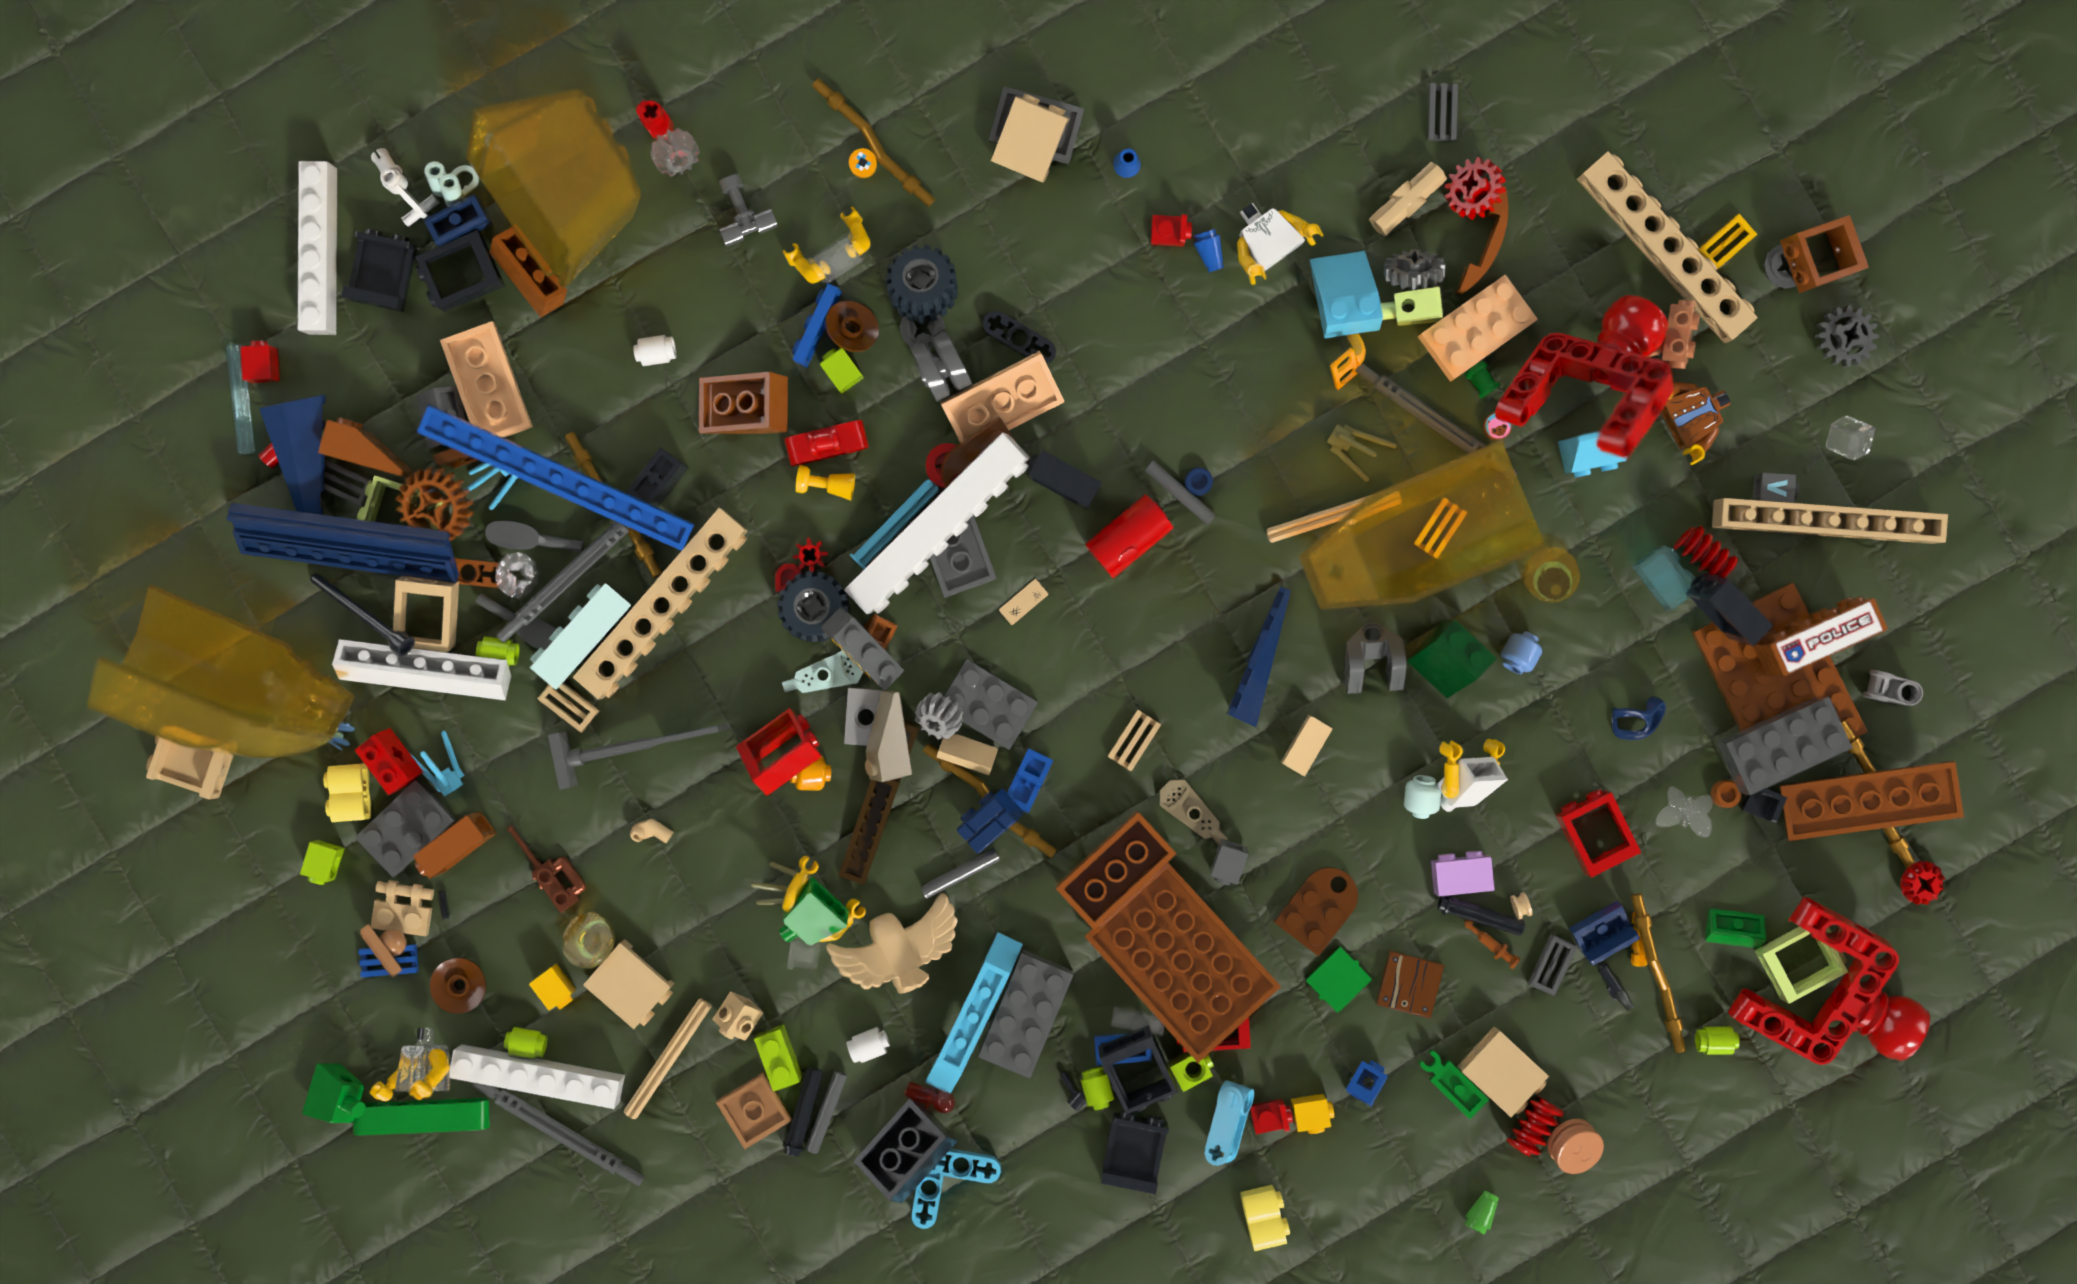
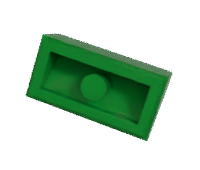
M1710 908L1708 910L1705 941L1760 948L1766 941L1765 915Z

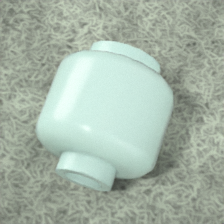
M1418 775L1413 780L1407 782L1404 807L1412 812L1414 817L1426 819L1429 818L1430 814L1439 811L1441 791L1438 788V783L1435 782V778Z

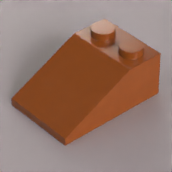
M772 372L699 378V433L769 434L787 432V376Z
M338 417L337 422L327 420L318 453L403 477L414 476L415 472L371 432L362 430L363 424Z

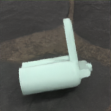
M434 161L428 163L424 170L431 191L434 195L443 197L448 207L459 201L462 203L463 199H465L464 197L475 189L479 183L478 172L475 168L467 165L459 166L450 174H446L444 166ZM462 172H469L473 175V180L468 186L465 185L462 190L457 176Z

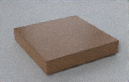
M762 1072L716 1101L717 1106L744 1150L793 1119L776 1091L773 1092L765 1072Z

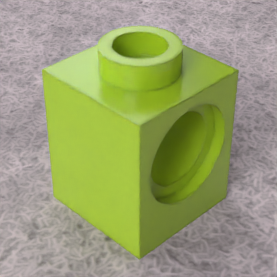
M834 348L822 357L824 361L820 363V366L841 394L864 378L843 348L838 351Z
M321 840L310 842L300 874L307 876L309 882L319 885L335 880L345 848Z
M1188 1052L1168 1062L1183 1092L1213 1076L1210 1068L1214 1065L1209 1055L1199 1062L1201 1065L1200 1070L1195 1074H1189L1185 1071L1188 1063L1196 1062Z

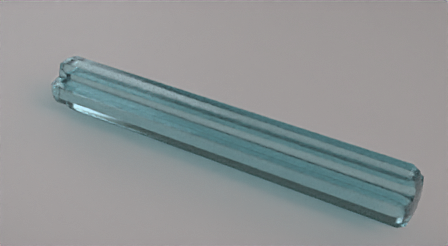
M231 344L227 345L226 350L237 452L239 454H252L255 448L248 384L242 380L241 347L243 346Z

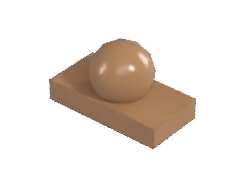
M369 924L360 930L361 937L389 975L394 977L399 974L402 969L393 957L400 955L405 950L407 945L405 935L399 930L389 929L384 931L378 938Z

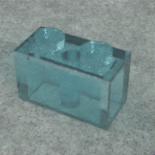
M1666 545L1658 546L1632 566L1665 611L1674 610L1689 598L1685 593L1691 588L1690 584L1695 579L1689 570H1684L1679 564L1680 558L1671 547L1667 548Z

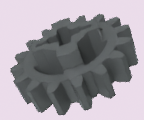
M1416 249L1410 250L1409 253L1402 251V255L1394 253L1392 258H1386V263H1384L1385 281H1391L1392 286L1401 285V289L1409 287V290H1419V287L1427 289V285L1437 286V282H1442L1443 277H1445L1444 259L1437 258V254L1428 255V251L1421 253L1420 250Z
M1851 305L1844 307L1843 311L1838 307L1832 310V314L1828 313L1823 316L1826 323L1821 322L1817 324V327L1822 332L1815 335L1816 339L1821 340V344L1816 348L1817 350L1824 349L1826 351L1822 356L1823 359L1832 357V365L1839 364L1840 361L1842 367L1850 366L1851 362L1854 366L1861 364V358L1866 360L1871 357L1868 350L1872 351L1877 348L1872 343V340L1879 338V335L1873 333L1872 329H1875L1878 325L1877 323L1870 324L1868 322L1872 316L1871 314L1861 315L1863 308H1857L1852 312ZM1839 319H1847V321H1845L1843 325L1835 324V322ZM1851 348L1859 349L1856 353L1847 355Z

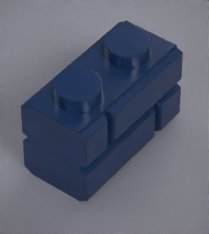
M475 194L463 199L462 203L459 201L424 219L438 246L476 230L480 232L493 225V221L482 200Z
M1000 789L995 795L990 791L979 801L981 804L980 808L975 811L971 807L960 817L963 823L957 828V832L965 841H968V844L976 853L982 852L1024 814L1023 810L1012 801V798L1004 789Z

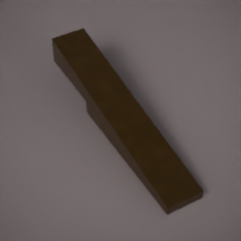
M903 719L910 757L920 724ZM902 777L885 782L870 781L838 876L865 885Z

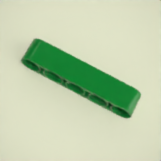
M489 1098L364 1103L366 1108L363 1115L355 1118L353 1121L354 1135L484 1130L490 1128Z

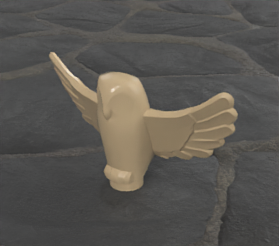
M939 893L930 910L915 924L903 928L895 915L885 913L873 918L869 922L872 944L861 948H844L827 944V951L831 955L832 962L839 968L840 973L849 977L853 983L860 984L864 989H869L872 986L880 987L883 982H889L892 979V983L898 993L912 991L921 987L929 980V975L919 969V967L923 964H928L931 960L940 959L942 953H947L952 949L951 941L955 937L954 928L957 924V918L954 916V907L949 903L948 896L945 893Z

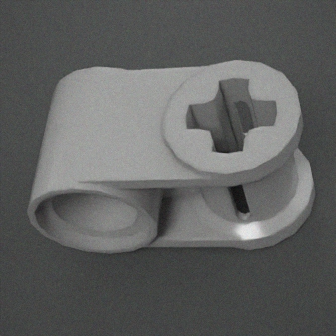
M1869 669L1868 674L1871 676L1867 692H1863L1862 695L1863 697L1898 705H1915L1921 701L1923 689L1915 681L1896 677L1887 672ZM1904 686H1908L1911 691V695L1907 700H1904L1901 695Z

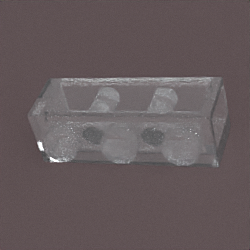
M1120 1007L1113 1008L1112 1027L1136 1031L1149 1025L1153 1034L1163 1036L1164 1025L1153 1013Z

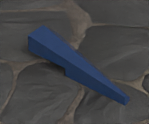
M325 395L259 408L297 512L323 515V508H320V492L324 490L325 454L318 453L322 440V430L325 429V421L322 420L323 404L326 403Z
M1281 586L1246 661L1248 665L1226 714L1254 727H1257L1291 592Z

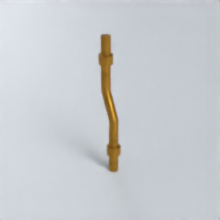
M818 78L812 84V87L827 100V105L834 111L838 110L862 132L878 162L903 184L902 188L909 194L913 193L929 208L936 199L920 185L921 181L913 174L910 176L884 151L870 124L845 102L846 98L838 91L834 92Z
M574 432L567 434L565 439L574 453L573 459L577 466L583 469L585 475L602 482L591 463L593 459L588 450L583 449ZM629 527L628 535L636 547L634 551L637 557L645 563L653 579L659 577L662 571L653 557L654 551L650 544L645 543L639 531Z
M1845 718L1840 719L1852 746L1851 749L1847 750L1849 754L1854 755L1864 773L1876 771L1863 749L1864 744L1860 737L1853 733ZM1895 827L1882 828L1889 839L1888 844L1893 853L1899 855L1906 869L1916 863L1908 850L1909 844L1904 836L1899 835Z
M930 743L926 745L922 752L938 762L941 769L947 773L951 771L975 788L981 798L990 792L983 780L963 766L936 758L939 749ZM1018 821L1009 828L1023 838V843L1030 848L1034 846L1049 858H1052L1057 851L1055 847L1040 838L1041 834L1033 828L1029 830Z
M1635 893L1631 895L1636 915L1633 917L1635 927L1640 931L1647 962L1660 990L1667 1018L1664 1020L1666 1030L1671 1034L1675 1053H1682L1686 1051L1681 1031L1684 1029L1682 1019L1677 1015L1670 984L1657 956L1650 928L1653 925L1651 916L1646 912L1642 893Z

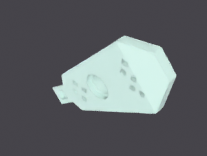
M841 651L797 671L794 679L784 681L782 685L785 693L796 689L806 693L856 684L859 682L863 672L851 659L848 661L847 658L849 657ZM820 670L828 672V678L824 681L818 678Z

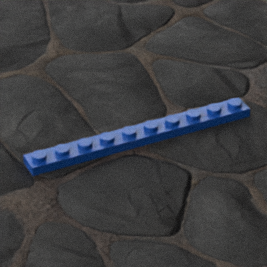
M432 405L427 407L417 432L681 551L694 526V523Z

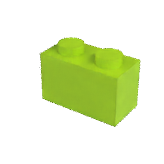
M784 1024L758 1033L754 1041L773 1092L799 1083L803 1075Z

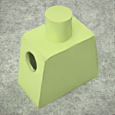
M1440 287L1395 293L1394 302L1380 303L1383 320L1397 318V326L1438 322L1442 319ZM1406 304L1414 306V310L1408 313L1404 312L1402 308Z

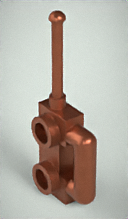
M509 825L507 832L511 833L533 863L532 866L535 870L531 872L532 878L538 881L539 888L546 892L558 911L562 913L580 900L579 894L585 891L586 883L569 860L561 856L555 861L549 859L542 864L529 850L515 831L514 826ZM562 870L573 886L567 889L556 874Z

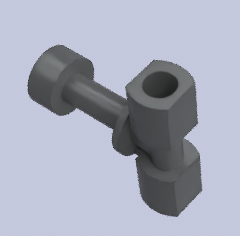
M739 174L727 176L718 182L722 193H729L737 216L733 218L735 223L719 229L726 247L743 241V236L757 230L761 234L778 227L771 209L756 215L754 210H747L739 190L743 187Z

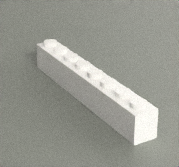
M1002 433L844 589L845 592L866 614L880 613L888 606L890 602L887 599L894 592L899 594L909 585L907 579L913 573L916 575L920 574L929 565L927 560L933 554L938 556L947 548L949 544L946 541L953 534L957 537L968 527L966 521L973 515L975 517L979 516L988 507L986 502L993 495L998 497L1007 489L1008 485L1006 482L1013 475L1017 478L1028 468L1026 462L1031 458L1008 434Z

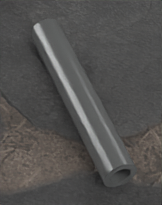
M1154 460L1146 468L1145 472L1206 525L1214 519L1216 514Z
M995 848L920 886L926 899L1000 861L999 855Z
M837 1070L834 1071L805 1150L818 1154L847 1079V1074Z

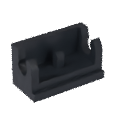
M660 447L626 492L659 508L688 470V467Z

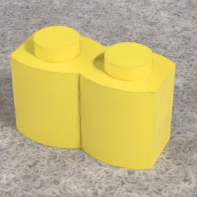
M365 763L328 766L323 780L325 788L329 790V800L326 801L325 810L327 816H330L331 822L371 819L369 770Z
M1273 1185L1240 1192L1254 1251L1287 1244L1286 1235H1290L1287 1219H1281L1280 1208H1284L1281 1192H1275Z

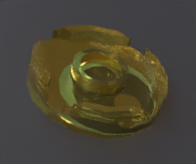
M1555 547L1541 549L1532 554L1525 564L1523 571L1524 585L1537 600L1547 603L1560 602L1570 597L1577 589L1580 580V570H1578L1575 558L1567 551Z
M595 912L576 916L568 924L563 935V941H565L563 952L570 963L580 968H594L601 965L609 957L614 947L615 933L611 922L606 917Z

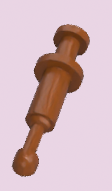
M1465 920L1464 926L1474 932L1478 940L1495 953L1493 957L1496 960L1502 957L1510 964L1509 967L1511 969L1519 963L1520 958L1518 956H1512L1506 951L1508 947L1506 943L1501 945L1485 931L1480 932L1472 925L1473 921Z

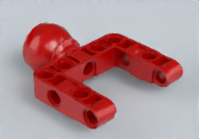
M1626 295L1612 303L1605 312L1602 319L1601 333L1597 336V343L1563 333H1551L1545 336L1499 400L1495 411L1496 419L1516 426H1524L1531 415L1534 416L1545 403L1559 377L1564 375L1589 383L1594 381L1611 386V389L1624 392L1625 395L1600 430L1596 441V448L1624 459L1628 458L1674 392L1669 364L1647 357L1654 353L1665 340L1666 332L1668 331L1666 316L1659 307L1649 300L1639 296Z
M1803 897L1788 921H1793L1796 925L1808 931L1812 937L1841 953L1845 951L1856 957L1848 968V973L1844 974L1812 1023L1746 988H1742L1729 1008V1015L1765 1037L1819 1065L1830 1063L1837 1056L1852 1032L1858 1031L1861 1035H1867L1871 1046L1880 1054L1890 1059L1907 1060L1917 1051L1925 1039L1930 1025V1014L1919 1002L1910 997L1902 995L1887 997V994L1882 991V988L1899 963L1897 952L1883 937L1816 901ZM1838 925L1835 931L1831 933L1826 932L1829 926ZM1887 952L1883 958L1875 959L1878 953ZM1864 975H1871L1869 980L1860 982ZM1776 1017L1774 1022L1765 1023L1767 1018ZM1835 1020L1840 1021L1837 1026L1829 1027L1831 1022ZM1825 1043L1821 1049H1814L1817 1044Z

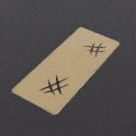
M1034 579L1002 606L999 611L1013 625L1048 596V593Z

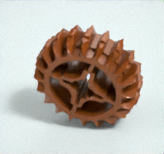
M429 467L425 469V472L418 470L414 476L411 475L406 478L407 484H403L399 488L403 494L398 495L396 498L402 505L398 506L396 511L403 512L404 514L399 522L407 521L409 527L449 532V540L452 541L455 539V535L463 534V528H466L471 523L467 518L471 517L474 512L467 507L472 505L474 501L466 499V495L470 493V490H462L460 487L463 485L464 480L454 481L455 473L450 472L445 475L444 468H439L435 472L434 468ZM438 488L442 489L446 494H442ZM420 491L421 494H419V497L421 500V504L418 508L417 496ZM434 502L435 504L443 502V504L439 505L436 509L434 507L431 509H427V507L433 505L432 503ZM452 503L453 515L450 521L449 506ZM424 517L430 519L432 523L428 522Z

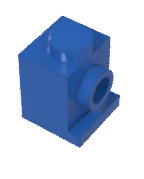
M1370 1060L1369 1064L1362 1061L1346 1088L1347 1093L1372 1107L1388 1078L1383 1073L1385 1068ZM1365 1078H1372L1374 1080L1373 1086H1364Z

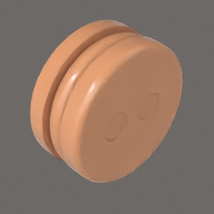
M1571 1119L1561 1123L1553 1130L1547 1143L1550 1157L1555 1160L1562 1171L1569 1174H1578L1589 1170L1598 1162L1604 1149L1601 1136L1589 1122L1583 1119Z

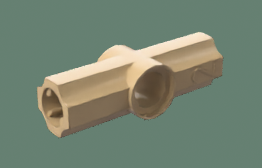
M1431 161L1411 181L1407 180L1389 197L1390 200L1369 218L1372 227L1385 237L1406 217L1409 218L1426 202L1425 199L1447 180L1442 169Z

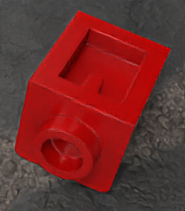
M1181 214V217L1152 216L1151 245L1184 247L1186 239H1191L1192 222H1187V214Z
M1282 1098L1252 1104L1250 1112L1255 1134L1281 1129L1284 1132L1290 1131L1289 1123L1293 1122L1290 1105L1285 1106Z

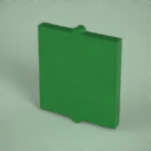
M1339 946L1305 980L1319 994V999H1324L1339 1013L1372 978L1359 966L1358 960H1353Z

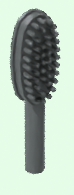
M494 521L485 530L488 541L508 549L526 550L532 549L536 545L582 552L584 549V541L541 535L533 527L514 521Z
M482 593L476 600L478 605L507 622L512 621L516 617L514 612ZM536 617L527 626L523 625L516 633L531 646L537 649L542 647L546 650L552 643L549 637L556 631V628Z

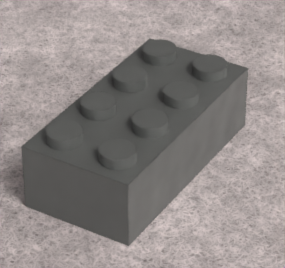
M1816 696L1716 742L1739 793L1752 795L1852 748L1833 704L1827 696Z
M1022 949L980 1047L978 1057L1030 1079L1073 978V970Z

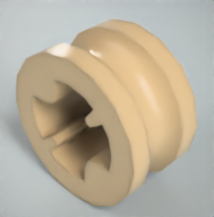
M1525 892L1520 893L1519 897H1515V895L1510 896L1511 905L1518 920L1522 919L1523 915L1532 916L1531 905Z

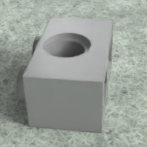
M848 688L844 744L867 746L873 722L870 725L863 724L859 719V714L863 709H869L873 712L875 718L880 695L883 690Z

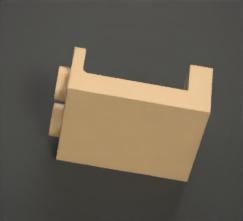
M1024 93L1023 98L1020 96L1015 97L991 161L1043 183L1047 178L1052 159L1070 117L1064 115L1066 110L1050 104L1048 109L1039 105L1040 99Z
M168 724L160 728L155 737L156 749L146 764V770H148L146 778L151 780L159 779L198 792L200 797L209 800L219 798L237 745L176 724Z
M624 939L584 983V986L630 1027L635 1029L639 1023L645 1026L655 1013L651 1010L658 1002L663 1005L673 994L670 988L674 985V982L664 979L631 950L633 946Z
M1495 1026L1457 1066L1510 1117L1521 1113L1526 1108L1527 1100L1533 1093L1537 1094L1545 1087L1547 1083L1545 1080L1549 1077Z

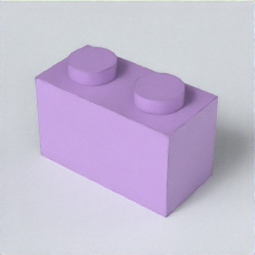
M1482 851L1466 852V857L1455 858L1454 853L1440 854L1437 860H1431L1434 893L1438 896L1495 891L1492 860L1490 856L1483 855Z

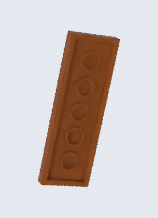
M1954 760L1779 785L1780 794L1787 797L1783 813L1789 841L1964 817L1956 762Z

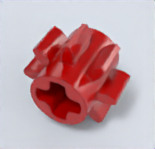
M807 538V545L796 544L800 551L793 558L800 559L802 562L799 565L800 570L804 569L806 565L809 566L812 572H815L816 565L825 567V564L821 561L822 556L829 554L828 552H821L820 548L823 544L821 541L814 546L812 545V540ZM815 548L816 552L814 555L817 557L816 561L809 560L806 562L807 555L805 551H812Z

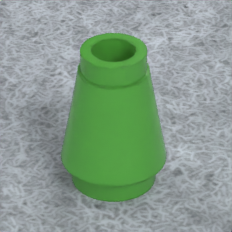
M1484 1190L1483 1194L1465 1215L1467 1219L1464 1224L1485 1235L1487 1229H1491L1499 1198Z

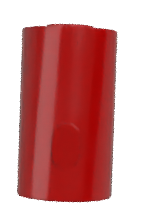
M1144 494L1084 545L1108 575L1114 579L1173 530L1174 527L1157 503Z

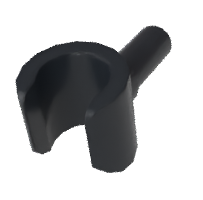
M1065 1071L1060 1076L1072 1094L1067 1102L1075 1111H1078L1085 1104L1086 1099L1073 1085Z

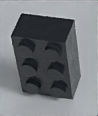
M909 1099L853 1162L889 1201L903 1203L958 1140L922 1102Z

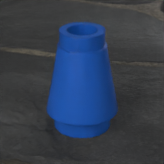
M1125 149L1115 156L1113 167L1118 175L1129 178L1139 172L1141 160L1134 150ZM1130 157L1133 159V161L1127 163L1123 160V158Z
M1212 229L1194 235L1196 242L1193 244L1208 272L1223 268L1221 240L1216 230Z

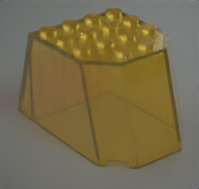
M581 89L482 107L475 110L466 153L467 160L543 273L548 277L555 275L559 278L558 283L563 288L568 286L634 217L641 198V191L636 183L627 151L622 145L616 143L612 137L613 133L609 124L600 119L596 113L597 109L590 97H586Z

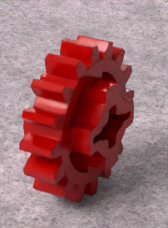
M1477 157L1474 164L1467 159L1464 168L1457 165L1458 173L1456 175L1449 174L1452 183L1445 184V188L1449 191L1445 195V199L1450 202L1448 206L1454 212L1456 211L1460 217L1463 218L1467 215L1471 220L1475 218L1476 213L1484 218L1485 210L1487 209L1494 212L1493 204L1495 202L1501 203L1502 200L1498 196L1506 192V189L1501 185L1506 182V179L1501 174V169L1489 159L1484 162L1480 157ZM1485 173L1490 176L1491 181L1487 180L1488 178L1485 176ZM1460 195L1463 196L1465 203L1461 202Z

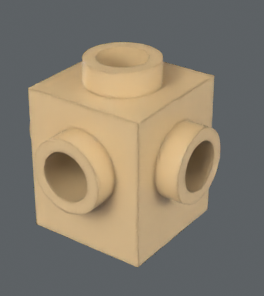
M730 991L713 1017V1021L720 1027L719 1032L729 1039L737 1037L746 1041L763 1012L749 998Z

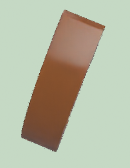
M1507 190L1498 196L1502 202H1495L1493 204L1495 211L1491 212L1488 209L1486 212V217L1495 220L1478 266L1470 263L1465 267L1455 292L1457 295H1462L1478 282L1487 272L1498 254L1505 236L1508 220Z

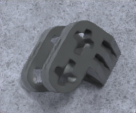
M1365 624L1346 643L1344 670L1346 693H1361L1364 677V660L1381 659L1383 656L1387 658L1386 685L1388 691L1403 690L1406 675V655L1403 639L1380 624Z

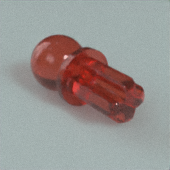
M909 1082L905 1090L907 1098L924 1103L925 1108L933 1104L935 1110L941 1114H947L955 1107V1098L952 1094L943 1091L936 1094L934 1093L935 1087L933 1086L929 1089Z

